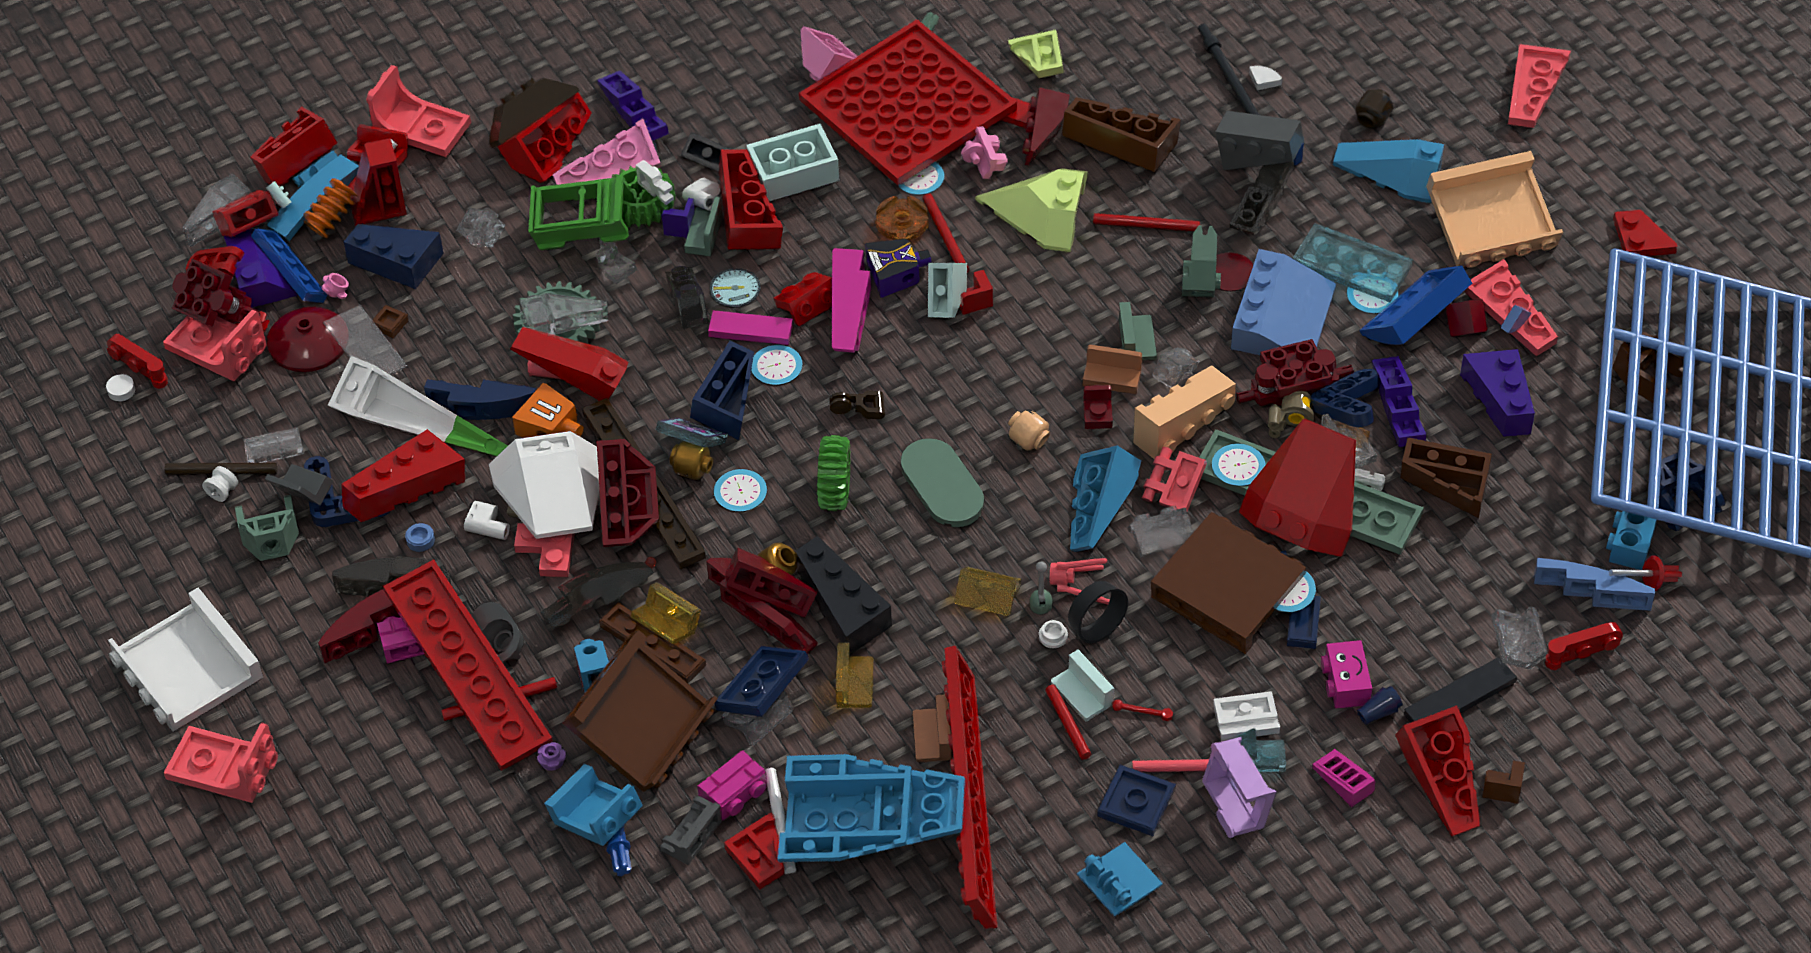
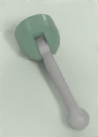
M1041 561L1036 564L1038 590L1031 594L1029 604L1030 609L1036 614L1048 613L1053 605L1050 592L1044 589V572L1047 570V564Z

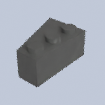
M1226 111L1215 131L1223 170L1293 162L1304 141L1301 121L1233 111Z

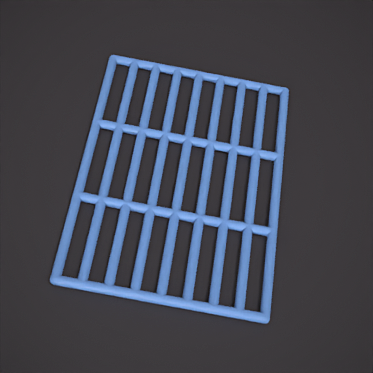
M1617 248L1612 249L1609 253L1591 488L1592 503L1811 559V547L1798 544L1800 470L1811 472V461L1800 458L1802 387L1811 389V378L1803 376L1804 308L1811 309V298ZM1620 261L1635 264L1631 332L1615 328ZM1646 267L1662 271L1658 339L1642 335ZM1673 274L1688 278L1684 345L1669 342ZM1699 281L1714 285L1711 352L1696 349ZM1725 288L1741 291L1738 359L1722 355ZM1752 294L1767 298L1765 366L1749 362ZM1778 301L1793 305L1791 373L1776 369ZM1614 339L1630 343L1625 413L1609 409ZM1641 346L1657 350L1652 420L1636 416ZM1668 353L1684 357L1680 427L1664 423ZM1695 360L1710 363L1707 434L1691 430ZM1722 367L1737 370L1734 441L1718 437ZM1749 374L1764 377L1762 448L1746 444ZM1776 380L1791 384L1789 455L1773 451ZM1608 421L1624 425L1619 498L1603 494ZM1636 428L1652 432L1647 505L1631 501ZM1663 435L1679 439L1675 512L1659 508ZM1690 442L1706 446L1703 519L1687 516ZM1718 449L1734 453L1731 527L1714 522ZM1745 456L1761 460L1759 533L1742 530ZM1773 463L1789 467L1786 541L1770 537Z

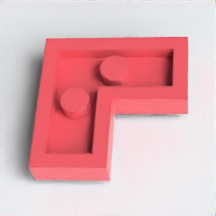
M518 523L514 543L515 553H541L540 576L568 577L575 533L536 539L523 523Z

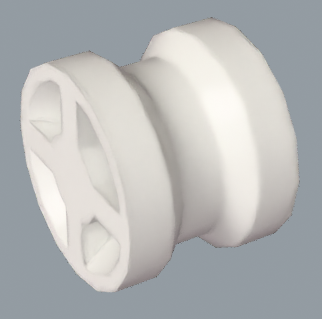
M217 466L212 471V477L207 478L203 482L202 487L211 498L223 502L228 498V492L237 487L238 480L231 471Z

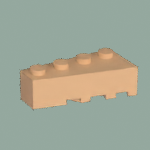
M1210 366L1188 378L1185 386L1181 387L1177 384L1170 388L1167 396L1161 397L1157 395L1153 397L1149 406L1145 407L1141 404L1135 407L1133 443L1153 459L1159 456L1162 447L1170 448L1174 452L1180 443L1191 439L1198 429L1210 424L1216 415L1233 405L1235 402L1236 383L1215 367Z

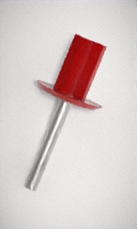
M1652 555L1645 560L1642 570L1611 569L1609 570V575L1642 576L1644 584L1657 591L1663 582H1678V577H1682V572L1679 571L1678 565H1663L1658 556Z

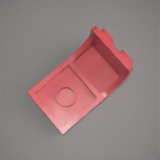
M391 65L381 75L380 81L367 95L370 120L373 127L406 132L408 134V145L443 157L448 156L471 124L470 115L424 101L409 92L400 79L397 66Z
M251 310L238 325L217 316L213 327L186 316L163 341L166 350L232 381H235L241 373H244L250 363L258 355L262 354L267 346L259 313Z
M261 723L251 741H244L188 726L164 771L165 779L253 803L257 793H261L265 786V778L269 770L275 767L278 753L275 750L273 736L270 733L268 724Z

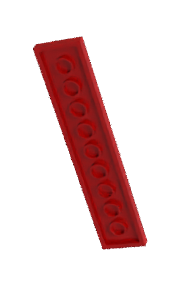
M956 645L944 648L945 660L942 661V669L947 678V684L944 685V693L950 708L946 709V717L952 732L948 734V742L954 758L950 759V766L953 775L965 777L962 832L956 838L958 849L962 853V861H959V871L965 887L961 888V896L964 905H969L974 919L979 920L985 929L998 928L975 676Z

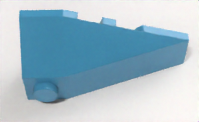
M1418 139L1338 143L1333 165L1360 178L1366 176L1376 181V185L1381 188L1385 186L1398 191L1397 195L1405 199L1432 203L1426 186L1430 174L1441 169L1444 144Z
M1118 445L1080 454L1073 479V487L1077 489V497L1072 500V508L1076 509V517L1071 523L1070 550L1073 552L1092 549L1138 479L1141 460Z

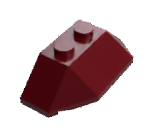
M626 439L597 441L603 547L632 545L659 522L656 468L640 452L633 448Z

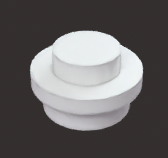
M1056 620L1046 622L1039 630V640L1048 648H1059L1068 639L1067 629L1061 622Z

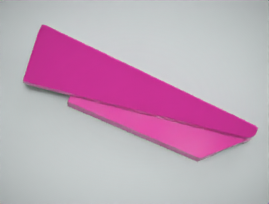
M840 248L832 250V348L835 351L854 353L860 348L872 289L870 271H865L863 250Z

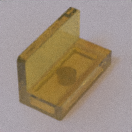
M966 566L960 570L954 602L958 605L1008 616L1011 614L1014 595L1020 590L1022 579Z
M656 582L649 587L645 605L633 610L631 618L670 643L676 644L695 634L701 609Z
M838 643L837 708H871L873 697V657L850 656L849 643Z

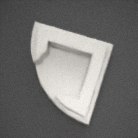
M1263 66L1249 67V74L1257 91L1282 85V78L1276 71Z

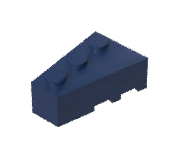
M729 341L693 397L690 418L717 431L726 433V435L732 438L740 439L754 351Z

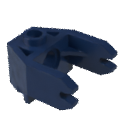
M1678 452L1663 458L1661 461L1659 508L1675 512V501L1673 498L1676 497ZM1690 458L1688 492L1693 490L1704 503L1705 466L1695 463ZM1716 487L1715 514L1723 511L1721 507L1725 506L1726 503L1722 493ZM1665 522L1670 529L1676 532L1683 528L1680 525Z

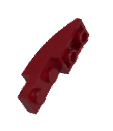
M384 589L372 594L346 611L325 632L318 642L324 663L339 659L345 654L367 647L371 643L378 641L376 634L378 630L377 623L383 622L388 617H400L386 596Z

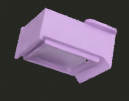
M1241 737L1211 744L1212 752L1202 779L1203 784L1219 809L1216 812L1217 818L1229 838L1264 828L1277 792L1266 785L1243 745L1241 746ZM1256 800L1254 808H1252L1249 802Z

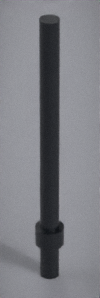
M1206 24L1199 25L1198 31L1204 40L1203 45L1207 52L1215 58L1246 113L1260 115L1222 52L1221 43L1218 38L1212 35Z

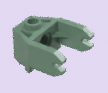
M1199 225L1193 233L1191 260H1184L1182 296L1214 297L1215 289H1220L1221 273H1216L1217 233L1212 226H1209L1207 235H1203L1202 227Z
M291 495L284 496L286 510L245 519L242 505L235 507L242 544L260 561L289 555L299 531Z

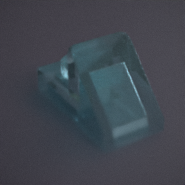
M1255 728L1238 736L1242 738L1240 744L1244 746L1259 772H1283L1286 770L1284 740H1256Z

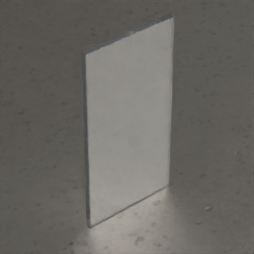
M361 305L323 322L349 358L353 356L373 364L390 375L407 367V364Z

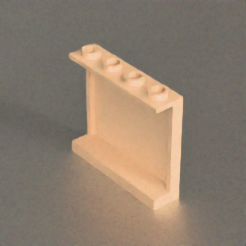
M1531 151L1430 174L1426 187L1456 266L1462 265L1463 267L1472 268L1482 262L1491 260L1492 262H1498L1508 256H1524L1531 251L1539 249L1550 250L1559 244L1563 230H1556L1532 171L1535 159Z

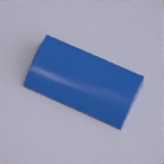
M1462 265L1429 270L1359 331L1361 335L1377 342L1394 345L1404 344L1466 290L1472 282Z

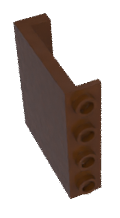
M1211 512L1151 580V597L1246 654L1252 647V636L1306 574V567L1299 560L1289 558L1279 552L1275 546L1260 541L1251 532L1243 531L1233 525L1226 517H1220Z
M637 630L624 640L563 721V724L644 792L651 787L658 788L667 777L666 769L669 765L671 767L674 766L682 757L683 752L680 750L685 743L687 745L690 744L698 735L699 731L696 728L701 722L705 723L714 713L712 706L718 698L713 696L706 700L642 645L647 637Z

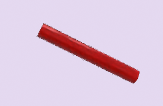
M1049 685L1045 691L1081 760L1088 759L1091 756V752L1056 685Z

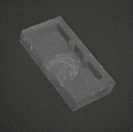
M298 427L243 439L248 463H265L304 454Z

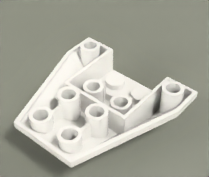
M571 431L515 439L489 463L494 488L536 539L593 530L600 495L597 446Z

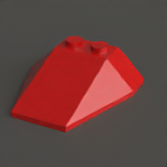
M1305 418L1302 419L1248 486L1239 513L1255 527L1302 548L1340 557L1343 556L1353 525L1356 440Z

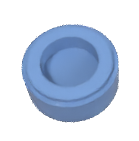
M419 523L412 525L405 534L407 546L416 552L430 549L435 542L433 529L427 524Z

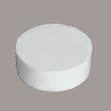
M115 375L106 384L108 395L114 401L128 400L135 393L133 379L128 375Z

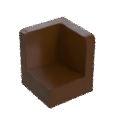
M1513 760L1510 774L1487 770L1482 798L1518 804L1525 762Z

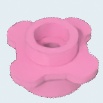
M331 273L329 276L323 277L324 284L321 288L324 292L334 298L345 299L347 297L345 290H347L349 284L345 277L337 273Z

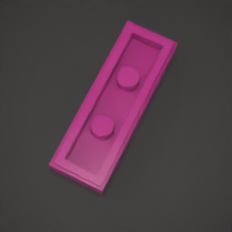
M713 310L708 336L789 345L793 319Z

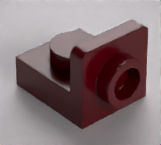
M1110 385L1084 386L1083 408L1085 429L1113 428L1112 390Z

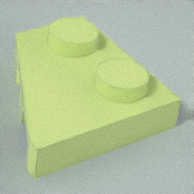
M1056 30L1008 40L1010 50L1038 78L1064 73Z

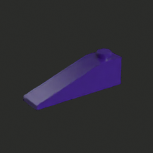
M252 228L233 237L224 236L227 247L235 246L244 252L242 260L237 262L235 266L237 269L235 277L239 290L246 292L245 296L252 298L251 308L297 296L295 290L251 237L254 231Z

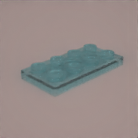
M1314 223L1292 258L1331 281L1390 303L1413 264V259Z

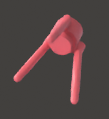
M1099 558L1051 563L1050 585H1057V592L1078 595L1082 590L1068 586V583H1074L1075 572L1103 570L1104 566L1101 564L1107 563V559ZM1100 597L1096 600V602L1107 605L1110 601V599L1104 597Z

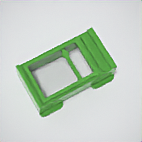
M616 175V178L560 185L531 186L528 232L540 250L562 248L566 244L565 241L600 237L601 241L605 243L626 240L629 237L627 226L622 220L623 193H630V187L623 175ZM597 198L596 218L583 219L584 199ZM580 200L579 220L543 224L544 203Z

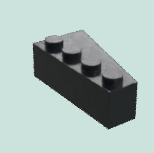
M818 536L795 551L797 572L803 583L817 591L815 600L819 605V610L831 625L832 632L836 639H839L847 657L892 626L891 605Z

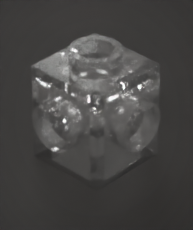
M468 208L456 230L475 247H494L506 225L498 219V214L491 209Z

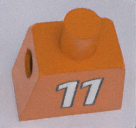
M542 383L512 417L515 435L523 438L569 431L581 437L584 429L582 425L577 423L575 405L546 383Z

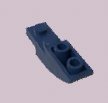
M427 379L424 386L426 397L444 408H449V411L459 417L468 420L513 417L536 391V388L526 385L520 386L490 380H483L480 388Z

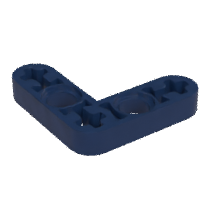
M1362 369L1314 392L1311 395L1313 411L1352 427L1370 425L1374 421L1372 406L1356 399L1378 388L1377 371L1374 369Z
M314 456L305 462V469L315 472V468H320V474L332 479L329 463L324 457ZM333 484L321 505L309 502L313 523L317 526L328 527L359 521L351 513L344 510L342 495L334 497ZM335 508H339L340 513H336ZM321 511H326V515H321ZM391 511L376 516L374 518L385 516L389 514Z

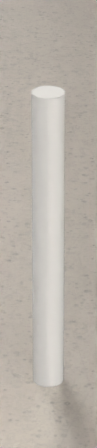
M768 768L765 770L767 789L779 839L780 833H785L786 818L776 769ZM783 862L785 874L796 872L795 862Z

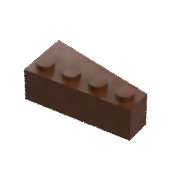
M1076 97L1064 111L1062 136L1155 172L1178 144L1181 119L1171 118V121L1159 119L1158 114L1148 113V116L1134 114L1133 109L1130 108L1110 109L1109 104Z

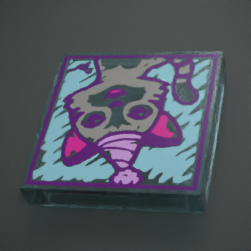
M679 417L658 420L655 429L657 432L704 448L726 443L728 435Z

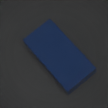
M1314 596L1311 603L1303 609L1290 612L1287 646L1316 649L1321 596Z

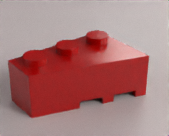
M301 106L296 111L299 116L291 124L286 121L281 126L283 129L282 133L275 139L270 137L250 156L266 183L271 184L275 181L278 186L285 185L290 180V177L308 168L311 162L319 156L329 153L331 148L338 144L322 117Z

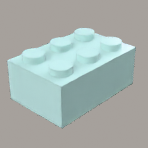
M821 124L746 145V149L758 172L759 181L767 191L766 196L769 201L839 181L838 158Z

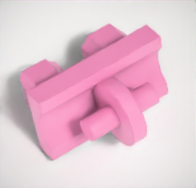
M977 127L975 139L965 143L961 155L964 161L977 164L983 179H990L993 171H1004L1008 160L1004 153H997L1000 147L997 135H987L984 127Z

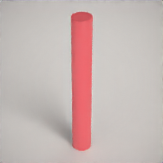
M1209 759L1132 761V769L1140 772L1205 771Z

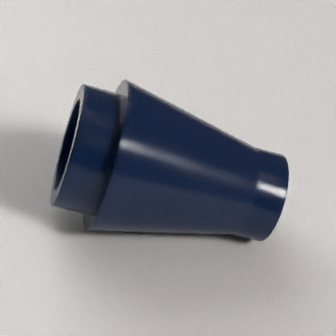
M1392 686L1382 687L1362 707L1357 709V714L1362 722L1367 725L1372 721L1397 713L1398 708L1402 707L1403 703Z

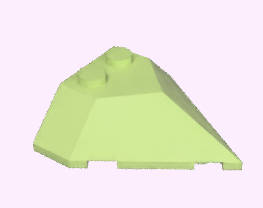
M1061 168L975 196V200L982 205L987 204L994 209V214L1024 235L1028 233L1035 238L1037 244L1042 248L1071 252L1075 234V217L1080 195L1084 194L1088 172Z

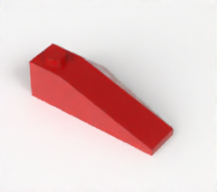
M577 92L497 147L511 169L542 183L560 170L565 155L572 149L573 141L581 133L592 112L579 92Z

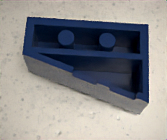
M357 224L344 241L349 264L413 289L420 285L444 254L440 232Z

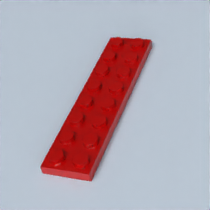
M434 559L383 586L386 596L501 771L537 752L542 745L552 743L551 735Z

